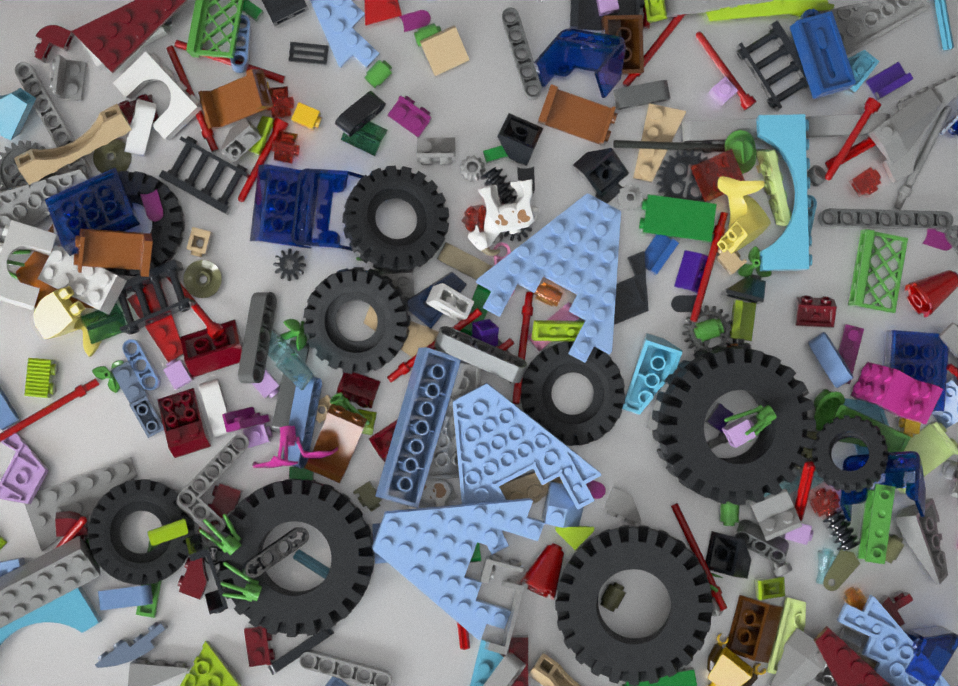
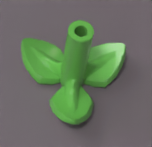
M755 246L750 250L748 258L752 264L745 263L738 270L740 276L749 277L755 269L759 276L769 277L772 275L771 271H760L761 251L758 247Z
M295 319L285 320L283 323L290 331L278 335L277 339L279 342H283L297 336L296 346L297 350L300 351L307 342L303 326L305 321H301L300 324Z
M115 361L112 364L111 369L124 363V361ZM99 366L92 370V373L98 379H109L107 385L112 392L117 393L120 386L106 366Z

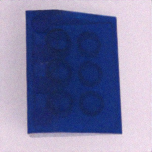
M269 164L259 165L250 241L311 249L320 173Z
M116 168L45 199L60 243L69 256L78 253V247H75L76 235L79 236L80 229L125 232L140 225L134 206Z
M887 330L884 366L897 369L915 380L942 388L943 391L933 411H944L949 348L939 337L940 334Z

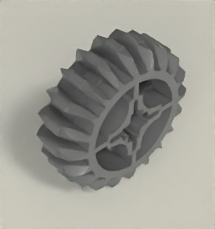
M706 305L704 312L702 309L700 310L698 319L709 315L708 320L720 318L724 333L720 334L719 337H722V340L716 346L730 345L731 342L727 339L733 338L729 334L732 328H728V325L732 324V320L727 322L725 320L729 317V314H725L722 317L723 309L716 313V306H712L711 311H709V306ZM686 317L690 324H683V327L688 328V331H684L682 334L689 335V338L684 339L685 343L692 342L688 348L691 349L695 346L694 353L699 352V350L712 351V347H708L711 339L703 341L702 345L696 341L693 334L696 322L691 321L690 317Z

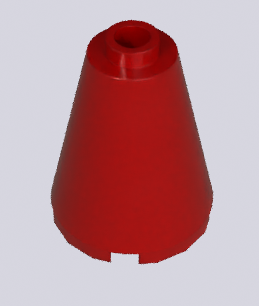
M947 270L910 282L905 286V292L908 291L909 296H907L909 304L916 313H923L925 318L930 316L958 288V274Z
M554 543L547 545L523 575L520 585L523 586L525 583L528 585L527 589L545 598L550 595L551 599H554L564 558V552L561 551L562 547Z

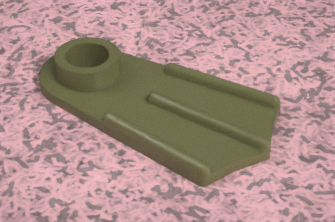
M839 551L823 579V585L827 590L836 591L860 565L854 552ZM830 579L835 581L833 586H830L828 583Z

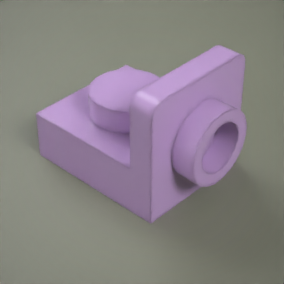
M266 423L243 430L244 435L249 440L248 448L271 442L270 437H273L271 428L266 426Z

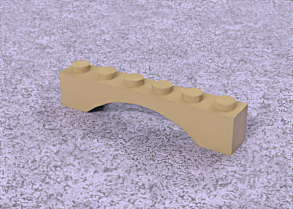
M115 104L100 112L91 128L75 141L53 149H30L14 159L19 171L30 185L48 174L58 171L63 166L75 162L80 157L92 153L95 149L109 144L112 140L126 135L132 129L119 105Z
M544 653L538 658L528 676L543 686H581L564 671L559 663Z

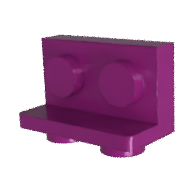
M400 95L387 116L419 138L432 120L429 116L431 113L422 106L420 109L414 105L415 101L410 97H402Z
M254 407L222 414L227 433L270 422L268 414L261 416L260 412L255 413Z

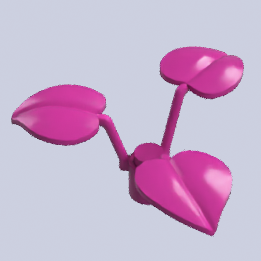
M295 426L280 427L278 457L273 456L269 462L265 463L254 461L252 467L275 468L298 464V461L288 460V447L295 446V442L304 458H324L338 451V447L326 452L304 451L300 438L296 437ZM284 447V459H281L282 450Z

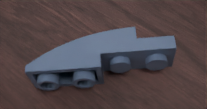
M127 360L112 368L111 372L129 401V406L147 437L150 438L163 431L162 420L147 390L142 387L129 361Z
M164 621L160 624L155 622L148 628L150 631L148 634L143 636L141 633L132 640L135 644H132L129 639L125 642L121 639L113 645L114 650L108 654L105 651L97 658L99 662L95 666L97 668L112 667L141 657L157 646L154 638L167 629L168 626Z

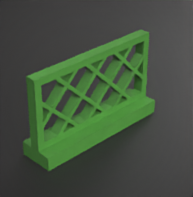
M195 0L186 51L192 57L200 58V56L234 58L244 0H231L223 8L218 3L220 0ZM217 4L221 10L211 16L209 10L213 5ZM235 5L237 12L232 17H229L226 11ZM224 13L228 20L219 26L215 19ZM214 22L217 28L208 34L206 26ZM232 23L234 26L233 31L226 36L222 29ZM221 31L224 38L215 44L212 37ZM208 40L213 43L214 46L208 51L202 50L203 44ZM228 41L230 43L229 52H221L219 47Z
M870 229L861 230L848 305L889 313L896 312L908 238L875 232V230ZM875 236L881 237L885 243L879 249L874 244ZM895 240L902 241L901 249L897 252L890 245ZM888 247L892 256L885 260L880 251ZM877 254L882 263L874 268L871 258ZM893 258L898 262V267L894 271L887 264ZM884 265L889 274L881 279L876 270ZM874 273L879 282L871 287L868 283V276ZM892 277L895 284L889 290L884 281ZM881 284L886 293L878 298L873 289ZM870 292L875 301L871 304H865V295ZM887 295L891 299L890 308L884 307L880 301Z

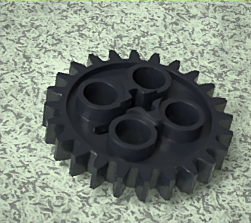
M683 150L682 155L677 151L675 158L669 155L670 162L666 160L662 162L665 167H659L658 169L662 174L656 175L657 178L661 179L656 185L662 187L658 190V193H664V197L705 202V200L712 201L709 195L716 194L712 188L718 187L714 181L718 180L719 177L713 176L717 169L711 170L710 167L713 165V162L707 164L708 157L701 159V152L694 156V150L689 155H687L686 150ZM690 164L691 171L689 174V181L692 182L688 184L686 198H684L683 193L685 190L686 182L683 180L687 177L688 165ZM675 166H682L684 173L682 175L677 174ZM694 169H700L703 176L697 178L694 175ZM673 184H677L680 186V193H674L672 191ZM695 187L700 191L698 197H694L691 194V188Z

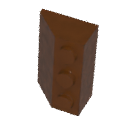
M643 15L603 16L601 18L603 75L644 73Z
M739 595L726 647L736 655L753 661L769 663L783 607Z

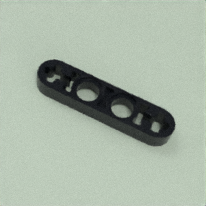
M302 527L292 529L247 560L242 566L243 574L248 578L260 576L303 546L309 539L308 531ZM297 532L303 533L301 536L302 540L297 539L293 542L290 540L298 536ZM283 541L288 544V550L284 553L279 550V545ZM267 552L272 554V561L268 564L263 560V556ZM258 563H260L263 566V568L261 566H257L254 569L255 573L248 572V570L250 569L249 565L255 566Z
M332 628L318 631L267 667L268 670L274 675L298 659L303 653L308 652L334 634Z

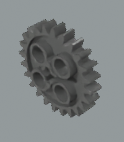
M20 140L18 146L12 142V149L5 146L6 153L0 152L2 157L0 159V184L3 185L0 191L20 186L21 181L25 180L14 158L30 149H38V143L35 142L31 146V141L27 140L24 145L23 141ZM41 146L39 148V150L45 149L44 146ZM11 165H14L16 168L13 175H10L8 172V168ZM50 173V174H48L47 176H45V177H43V178H47V177H50V176H54V175H56V174ZM21 175L14 183L12 182L14 178Z

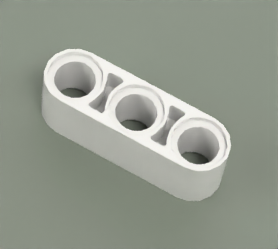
M137 99L130 125L132 130L128 133L124 152L144 156L156 111V103Z
M219 379L199 384L214 437L228 434L222 414L229 411Z

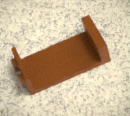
M261 69L246 71V76L211 91L198 92L200 104L205 115V122L210 129H220L273 107L265 75Z
M551 84L538 123L603 145L604 141L608 142L611 131L608 129L610 123H615L618 113H615L616 107L614 106L610 108L559 90L558 86Z
M80 229L79 236L76 235L75 247H78V254L74 253L73 265H77L78 273H82V266L140 270L141 276L149 277L153 242L151 233Z
M331 404L312 452L332 451L337 447L338 451L324 458H309L305 468L340 483L346 473L367 419L358 413L345 410L342 406Z

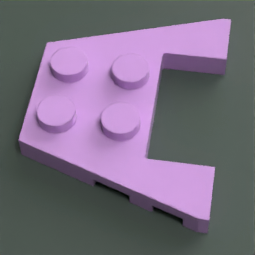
M15 433L1 441L2 444L13 449L16 453L0 481V499L31 504L49 470L20 435Z

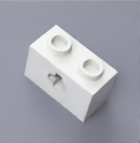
M441 283L432 287L426 304L450 318L460 321L467 319L474 301Z

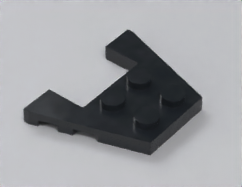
M644 251L627 257L634 277L616 284L614 325L649 311Z

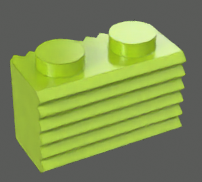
M28 358L24 396L51 398V394L55 392V383H52L53 375H56L57 364H54V360Z

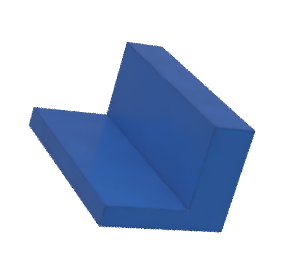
M656 234L644 251L646 269L657 275L679 242L674 239L671 240L667 236Z

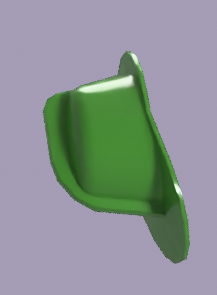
M744 130L732 132L725 141V161L731 172L735 174L747 173L754 167L756 162L754 138Z
M823 389L815 397L813 405L817 431H821L823 425L827 422L830 424L839 404H844L845 398L841 392H831L828 389Z

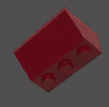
M235 319L220 324L224 328V332L215 339L209 336L207 329L181 336L184 361L192 378L240 363L243 342Z

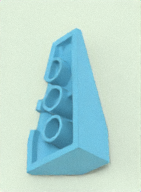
M646 333L622 409L640 415L658 390L663 387L667 376L676 371L683 351L664 338Z

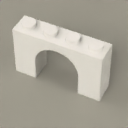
M145 51L113 84L126 98L132 99L148 83L163 81L170 90L171 102L168 109L152 126L164 139L171 140L202 109L198 105L200 101L193 94L189 95L185 91L187 87L180 80L177 82L173 78L174 73L167 66L164 68L160 64L162 60L155 53L151 54Z
M11 220L10 225L5 224L2 234L6 236L4 243L0 242V300L33 310L40 288L13 279L7 269V259L13 252L20 249H28L49 256L57 234Z

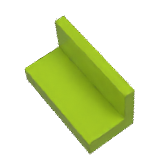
M742 300L733 301L732 324H730L732 331H729L731 338L752 341L756 303L743 302Z

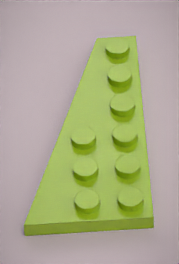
M774 0L752 5H738L734 8H720V10L708 11L706 14L709 21L803 13L808 9L824 11L831 10L828 0Z
M209 641L204 642L202 651L199 656H196L193 661L194 665L180 685L241 686L240 682Z

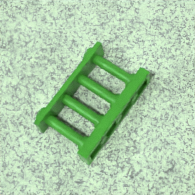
M873 483V486L869 489L866 487L859 538L861 543L858 545L857 558L865 559V562L885 564L895 495L894 486Z

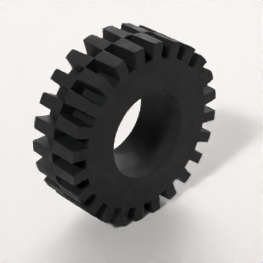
M741 346L712 347L710 352L701 350L694 353L695 359L692 361L683 360L677 365L680 369L678 374H669L665 379L669 386L666 392L659 391L656 400L661 402L660 410H653L652 420L658 423V429L652 430L653 439L660 443L661 448L657 449V453L662 460L667 462L666 469L668 472L677 477L679 482L685 487L721 504L731 502L735 505H746V500L758 503L765 500L763 495L765 493L777 495L783 491L779 484L782 481L792 483L797 478L792 472L795 465L804 467L805 462L808 461L807 458L801 456L804 447L813 448L814 439L807 437L808 429H816V420L808 417V411L814 409V405L811 399L803 396V392L808 390L804 382L796 380L794 378L796 372L791 367L782 365L779 358L765 354L762 351ZM735 390H745L752 395L758 406L762 405L764 408L769 405L773 409L776 419L771 421V424L760 432L754 445L745 453L732 458H719L709 448L704 434L705 418L711 405L722 395Z
M286 479L274 482L257 489L244 498L228 516L236 533L241 538L239 540L241 546L231 555L227 552L224 553L221 548L216 551V561H219L220 567L217 571L219 581L223 580L225 583L245 588L247 583L251 584L224 566L223 563L227 562L242 572L243 564L262 551L265 539L272 529L285 522H303L319 530L329 544L331 566L326 579L320 585L306 591L284 589L272 581L265 571L260 576L252 578L259 581L258 585L262 586L258 600L250 602L244 599L231 598L236 605L234 610L239 615L244 614L250 619L249 623L254 627L260 625L267 628V633L276 635L278 632L287 634L286 637H296L299 634L311 636L320 630H328L340 620L345 619L362 599L374 569L371 529L362 517V511L354 506L346 494H341L333 486L308 479ZM226 523L225 528L220 533L225 538L229 535L233 537ZM258 563L255 566L249 565L250 569L248 570V572L255 573L254 569L257 566H261L262 568L263 566L260 563ZM225 587L223 593L243 595V592Z
M624 525L601 532L599 535L586 541L574 553L558 583L555 611H557L558 629L563 633L566 647L572 649L576 654L575 659L581 665L585 663L591 668V673L598 677L600 674L609 677V681L618 684L619 681L629 682L630 686H639L640 682L649 681V684L659 682V679L668 675L670 678L674 676L679 668L690 664L695 653L701 650L707 632H709L711 627L713 602L707 574L697 556L681 540L675 539L663 530L658 531L645 525H640L639 527ZM636 569L654 575L664 584L671 600L669 616L658 631L647 637L627 638L612 631L601 617L598 606L600 589L611 576L624 570Z

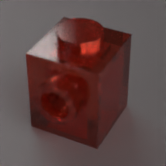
M870 167L848 182L858 197L865 193L871 195L877 191V186L881 184V176L876 169L873 170Z

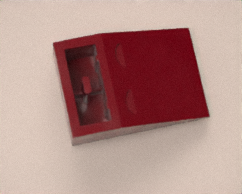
M194 388L157 399L168 449L174 458L211 447L207 427Z

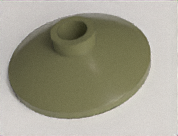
M114 139L109 144L95 149L93 162L97 170L106 176L126 171L131 164L132 158L131 153L124 152L126 144L121 140ZM110 153L114 154L113 160L108 159Z
M198 260L187 267L184 272L183 282L186 290L191 295L197 298H208L219 290L222 283V275L214 263L207 260ZM202 276H206L207 281L205 283H201L200 278Z

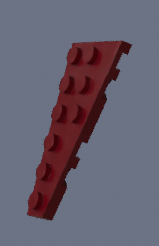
M134 0L71 32L114 73L188 0Z
M828 626L814 638V642L838 686H891Z

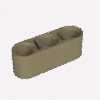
M445 242L437 257V260L475 280L493 267Z

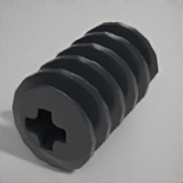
M494 167L483 174L480 179H487L484 183L485 186L497 185L501 205L513 203L518 195H513L514 188H508L511 181L504 182L507 175H500L503 168L496 169Z
M840 508L827 515L823 523H830L826 529H833L830 537H837L833 541L834 544L840 543L837 550L847 551L858 546L861 542L855 541L858 536L852 534L854 532L853 527L847 528L851 522L849 520L844 521L847 518V514H841L844 508Z

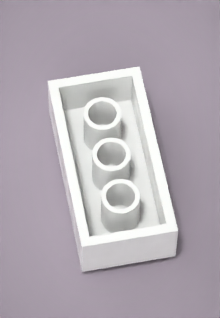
M55 245L38 279L56 289L70 286L74 291L72 297L109 315L127 280L101 267L82 266V273H78L77 265H73L74 254Z

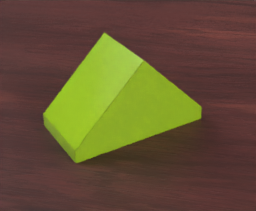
M555 526V531L576 550L594 532V526L565 528Z
M784 577L754 578L755 597L758 600L785 596Z

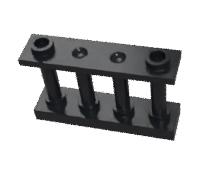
M778 20L768 27L770 30L765 36L747 47L742 42L736 47L738 57L741 61L744 60L768 97V105L771 109H775L776 112L782 108L780 102L802 88H807L810 91L799 54ZM771 40H777L780 45L779 49L755 64L750 53ZM781 56H787L790 61L789 66L765 80L760 70ZM797 72L800 77L799 82L775 96L770 86L790 73Z
M181 136L179 140L185 143V146L172 169H169L168 172L162 170L159 177L229 215L231 208L228 206V200L241 177H249V174L246 173L248 169L240 164L234 166L196 145L198 141L189 136L186 139ZM194 148L202 154L188 179L182 181L178 179V172L191 149ZM210 157L219 163L205 188H202L200 191L194 188L196 185L195 181ZM226 166L235 171V174L222 197L216 200L211 197V191Z
M174 259L149 270V277H143L139 274L127 280L117 299L120 302L127 325L120 327L121 332L129 335L138 333L140 328L177 312L189 311L191 306L196 305L194 300L185 298L177 276L179 271L184 270L182 262ZM165 277H170L178 299L177 303L168 306L160 283L161 279ZM149 284L153 285L161 310L152 314L143 291L144 287ZM131 292H136L144 315L143 318L136 321L133 319L126 299L127 294Z

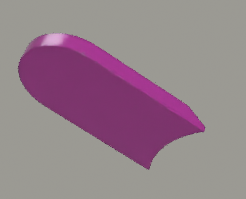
M425 10L399 16L404 25V32L427 26L431 21L430 14Z
M155 190L150 194H141L148 219L154 222L161 220L164 212L158 191Z
M927 230V236L922 244L943 251L952 248L945 238V233L937 230Z
M592 480L586 484L593 498L600 499L605 495L606 489L602 483Z

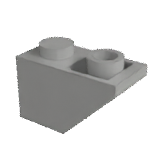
M244 118L230 129L220 150L234 163L262 137L258 129L247 118Z
M612 487L604 505V508L607 509L606 513L616 518L618 515L625 517V522L635 525V523L640 524L642 520L632 495Z

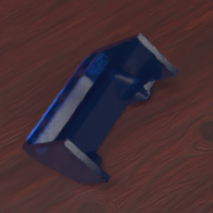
M571 28L564 29L534 61L541 86L545 87L555 75L561 77L570 75L575 68L595 72L601 97L606 98L621 80L626 45L624 38L620 36Z
M303 169L298 176L291 233L292 241L296 245L353 252L351 247L340 245V236L337 232L329 230L333 193H341L345 190L348 178L361 179L364 175L342 170Z
M915 451L888 453L885 472L882 473L881 479L878 482H874L873 486L869 489L866 487L861 492H856L855 490L851 491V493H845L844 490H841L840 506L847 521H851L852 504L865 502L868 498V490H875V484L894 486L895 489L906 488L907 497L915 501L920 516L925 517L926 488L921 458ZM869 454L848 456L843 462V470L855 471L862 468L867 463Z
M942 626L905 631L907 636L913 641L912 649H914V656L904 672L927 686H934L958 647V634Z

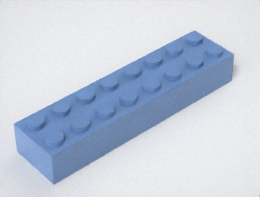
M427 347L418 348L375 495L376 497L413 508L419 507L461 362L460 359Z

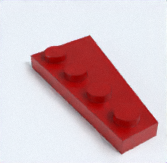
M364 0L365 26L402 16L398 0Z
M147 285L143 291L152 314L161 310L153 285ZM135 293L127 300L138 317L143 318L144 315ZM173 315L145 326L168 362L183 355L181 337Z

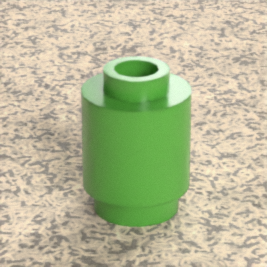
M433 23L413 32L418 47L421 46V40L440 32V26H436Z
M378 60L366 72L367 75L364 78L372 87L376 88L392 74L390 71L392 67L385 60L382 62Z
M712 318L696 323L694 333L696 338L701 339L703 342L719 337L720 334L724 333L720 318Z
M726 502V504L720 503V522H723L724 526H735V523H739L740 505H735L731 502Z

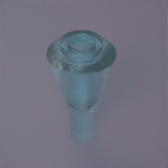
M823 548L818 550V574L816 578V583L823 584L826 573L837 557L831 549Z

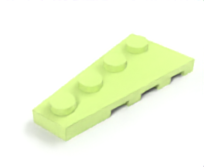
M756 149V157L759 163L756 168L758 173H762L765 186L763 188L771 197L768 202L776 225L787 226L792 214L788 208L787 193L782 183L783 175L779 170L778 155L775 150Z
M785 597L767 672L776 674L779 660L781 661L784 652V645L795 629L798 628L804 632L806 602Z

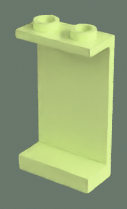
M932 421L919 434H915L910 438L903 454L892 452L888 455L885 473L901 494H907L911 491L910 487L953 454H958L957 442L953 438L949 439L946 435L947 430L942 423Z

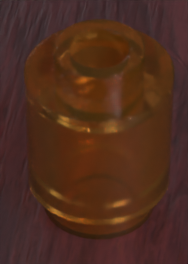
M545 282L542 285L539 284L535 293H533L537 295L536 300L551 307L552 305L557 307L563 295L559 291L560 289Z
M850 587L844 592V601L851 606L863 610L868 599L859 587Z

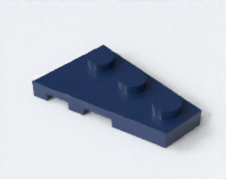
M453 272L448 273L407 300L408 311L431 329L444 314L426 304L432 287L443 283L461 293L467 285Z

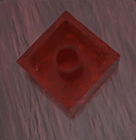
M732 149L690 167L705 202L724 195L717 185L718 179L721 176L745 181Z

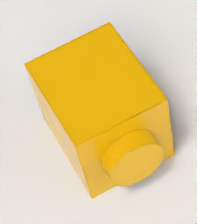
M299 102L291 120L314 131L315 127L319 128L323 117H320V111Z

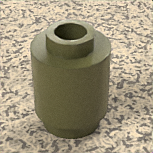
M895 534L892 537L889 536L885 561L891 564L894 560L896 561L905 546L902 543L903 539Z
M616 582L613 585L609 583L601 598L602 602L600 605L614 612L616 608L618 609L626 594L623 591L625 587Z

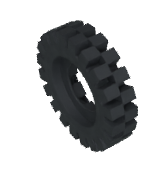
M394 165L386 166L385 170L378 168L371 171L370 175L362 177L357 185L354 186L344 206L345 211L343 212L342 223H345L343 229L345 237L351 241L349 246L354 253L358 251L361 254L359 258L366 264L368 261L372 262L373 268L378 270L387 268L388 272L398 273L402 269L404 272L413 270L416 266L421 267L439 250L448 232L449 223L447 219L450 216L448 207L444 206L446 199L443 193L438 194L436 191L438 186L433 180L429 183L425 180L427 175L420 171L414 174L411 172L412 168L402 166L399 170ZM401 199L413 207L417 216V224L409 236L402 239H393L387 237L379 230L375 216L378 207L384 201Z
M120 171L116 175L110 174L103 177L104 180L102 182H96L91 187L92 191L89 194H85L81 201L84 204L82 209L79 208L77 218H79V224H77L78 234H80V229L112 231L110 225L111 218L117 208L127 203H136L144 207L141 194H150L157 190L164 215L161 220L157 222L152 221L150 233L153 242L149 270L164 264L167 260H171L176 254L175 250L178 246L180 247L183 240L181 236L182 231L185 229V222L182 217L184 213L174 192L163 182L143 172ZM104 268L119 275L136 276L140 274V270Z
M364 267L345 268L334 274L332 273L315 288L307 300V307L304 309L303 318H306V322L303 326L305 334L309 335L307 341L311 349L315 347L317 350L315 355L321 361L327 360L329 362L328 366L335 370L338 367L342 368L344 373L352 374L354 371H358V374H364L370 370L376 371L382 368L398 354L409 334L410 315H408L409 306L407 299L403 300L401 296L403 292L399 286L395 287L392 284V279L386 275L384 277L379 275V271L371 268L369 270H364ZM348 301H364L376 312L378 320L376 331L370 338L364 341L349 340L338 330L336 324L337 312Z
M574 341L562 342L543 350L531 361L522 380L521 403L526 414L564 444L580 446L602 438L603 435L615 426L623 411V404H625V384L617 364L612 361L607 353L593 347L587 361L584 363L568 354ZM571 372L585 376L591 382L594 390L593 401L588 409L575 415L563 413L555 406L552 400V387L555 381L560 376Z
M148 479L126 481L104 494L93 509L88 525L90 549L100 567L115 579L133 585L156 583L175 573L189 556L185 538L195 534L194 521L177 505L176 499L179 494L161 482ZM181 498L182 503L187 504L185 500ZM147 511L154 514L160 520L162 526L184 519L188 534L160 543L154 550L148 553H135L127 549L122 543L120 527L124 519L131 513Z

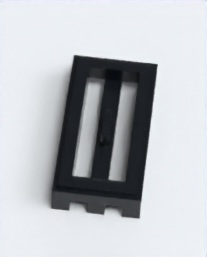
M290 42L288 61L327 65L329 46ZM294 47L324 50V53L294 50ZM294 54L324 57V59L316 60L296 58L293 56Z

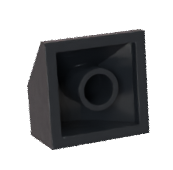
M508 113L497 137L509 159L527 166L544 128Z
M612 148L587 152L573 164L580 176L600 198L629 174Z
M751 274L750 277L747 276L723 290L721 295L760 304L764 302L766 281L761 280L762 276Z
M712 531L705 560L709 570L748 579L751 557L745 540Z

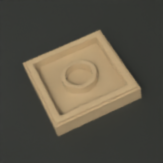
M455 25L420 41L435 76L469 61Z

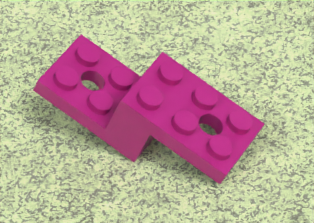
M867 362L862 368L861 375L854 385L850 396L877 405L893 415L926 425L943 389L936 385L915 380L897 369Z

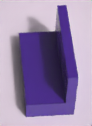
M897 62L865 82L878 101L914 78L910 72L906 74L901 64Z
M685 250L674 287L698 293L708 256Z

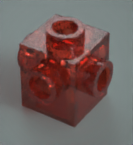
M288 86L269 88L273 107L268 108L267 111L271 110L272 118L291 116V108H294V98L290 97Z
M279 130L276 141L273 140L271 151L274 152V160L293 163L294 157H298L300 145H297L298 134Z
M482 204L468 207L464 212L465 216L461 220L465 224L466 229L472 232L477 225L479 231L484 232L486 207Z
M825 487L815 491V495L808 498L815 515L818 517L826 515V517L836 513V509L840 507L838 504L840 498L836 491L832 492L831 489H825Z

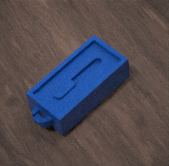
M815 9L804 11L800 20H797L790 26V30L813 99L850 89L856 84L833 12L820 14Z

